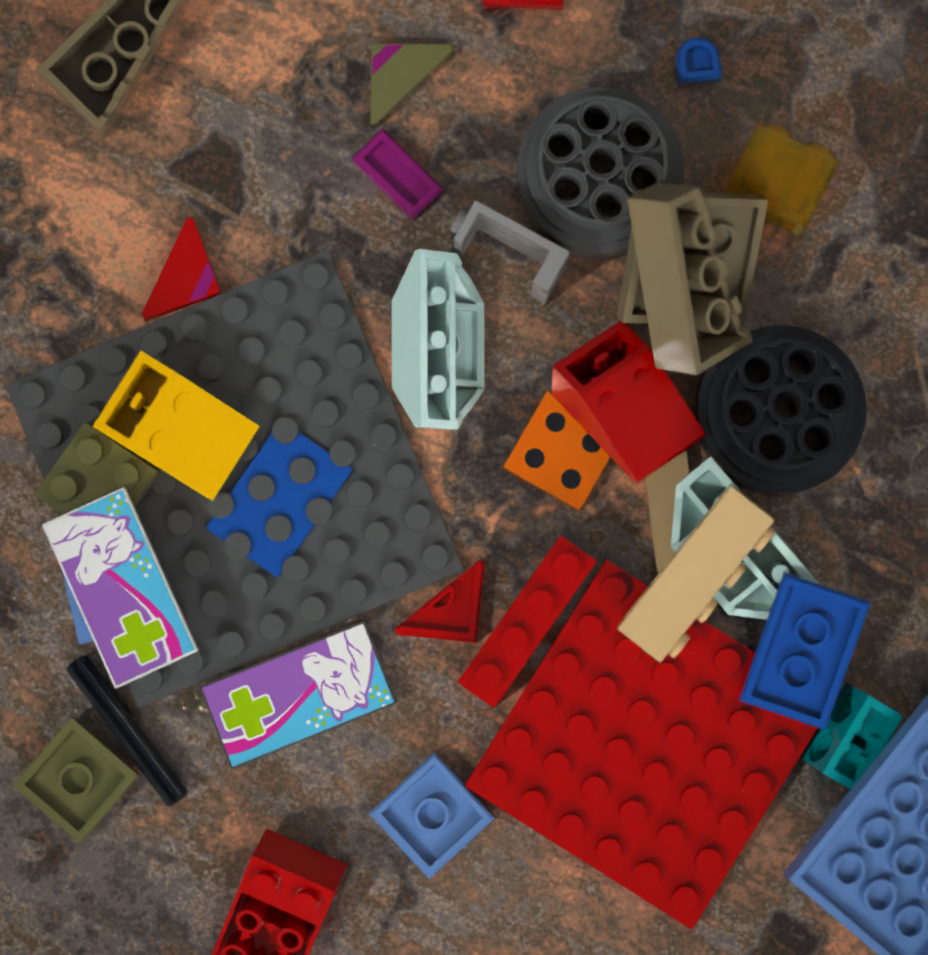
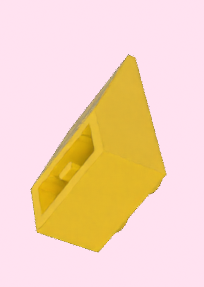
M143 351L139 352L92 426L211 501H214L260 428L253 421Z

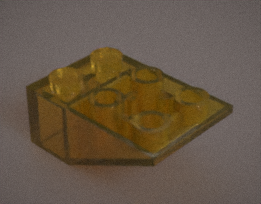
M757 123L723 193L762 194L768 199L765 221L799 236L805 229L840 164V160L831 157L832 151L820 144L808 142L807 145L791 139V133L778 125L767 123L764 127Z

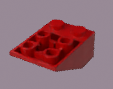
M617 322L552 367V396L636 484L705 437L704 430L665 370L655 368L652 350L626 323Z
M266 828L251 856L212 955H309L348 864Z

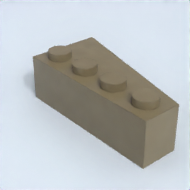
M106 0L36 70L41 78L104 139L187 0Z
M655 183L628 197L627 202L655 368L698 375L752 343L753 339L749 328H743L738 318V314L742 311L738 296L729 293L724 279L729 273L725 259L717 257L712 244L716 239V234L699 187Z

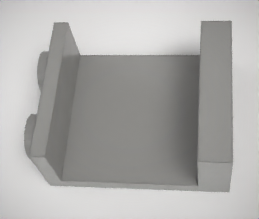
M476 200L469 211L462 208L450 230L453 232L451 240L454 241V253H457L462 259L479 229L538 261L542 266L532 282L530 297L546 305L566 269L570 252Z

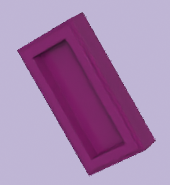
M383 128L351 158L352 162L413 222L444 192V188Z

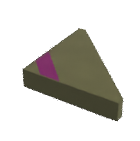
M371 43V126H378L387 114L427 79V76L447 57L452 55V44Z

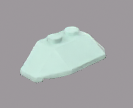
M425 249L415 250L392 299V389L415 428L457 430L463 422L462 419L473 408L485 390L484 302L471 278L461 265L463 263L457 253Z
M711 456L676 484L671 548L675 552L730 483L741 491ZM775 531L772 538L759 553L752 548L741 563L747 566V568L731 588L723 584L714 595V598L728 615L767 619L783 572L816 583L818 581Z

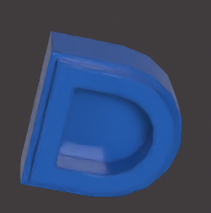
M695 37L681 45L677 52L675 63L678 86L721 81L720 55L717 47L711 41Z

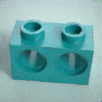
M846 682L836 699L826 730L821 728L817 730L801 759L851 790L885 748L903 715Z

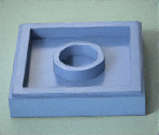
M435 752L369 812L428 879L438 872L495 818Z

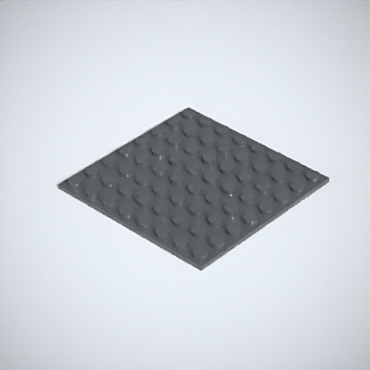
M328 249L5 384L43 479L49 474L83 423L86 422L91 426L94 425L140 351L174 370L260 426L214 501L206 498L116 442L160 472L135 509L199 649L194 654L128 683L137 708L153 703L464 570ZM299 432L326 450L335 465L339 467L349 466L353 471L330 503L323 498H315L308 503L306 515L315 525L294 556L284 561L282 573L277 578L246 557L251 550V542L245 534L239 532L232 533L223 541L205 527L213 516L222 519L228 517L233 512L234 501L229 493L271 433L279 443L288 444L297 438ZM297 458L290 464L289 475L298 484L309 483L315 476V466L307 458ZM257 475L250 480L248 491L253 499L266 501L273 496L275 485L270 477ZM275 515L267 521L265 532L271 540L281 542L290 536L292 525L286 517Z

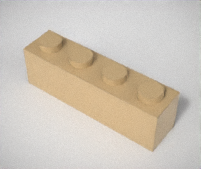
M730 483L618 623L617 629L661 663L667 654L674 659L689 641L690 637L685 632L694 620L697 619L700 623H703L717 606L718 601L713 597L723 584L731 588L746 570L747 566L741 562L753 548L759 553L775 533L770 527L775 521L773 516Z

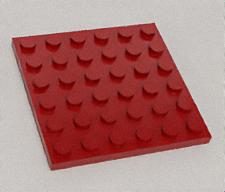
M605 559L465 783V787L692 930L818 727L739 701V696L755 652L706 621L700 623L697 619L694 620L685 632L690 637L689 641L674 659L667 654L660 663L617 628L618 623L648 585Z

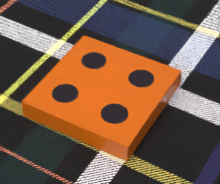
M546 391L503 468L575 510L580 511L610 456L552 396V393Z

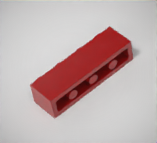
M560 535L457 683L492 708H495L597 561Z

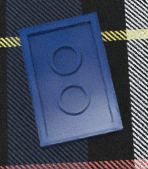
M299 432L297 438L288 444L279 443L271 433L229 493L234 501L233 512L228 517L222 519L213 516L205 528L223 541L232 533L239 532L245 534L251 542V550L246 557L278 578L282 573L284 561L294 556L315 525L306 515L308 503L315 498H323L330 503L353 469L349 466L339 467L335 465L326 450ZM307 458L314 464L315 476L309 483L298 484L291 479L289 467L295 459ZM257 475H266L274 482V494L266 501H257L249 494V482ZM275 515L286 517L292 525L290 536L281 542L271 540L265 532L267 521Z
M783 572L742 687L739 701L826 730L871 602Z

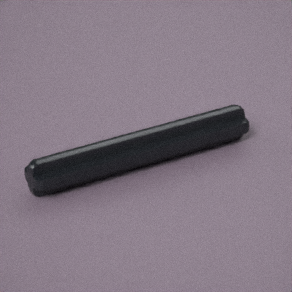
M80 656L71 662L66 668L68 674L163 802L170 807L183 799L187 794V790L87 656Z

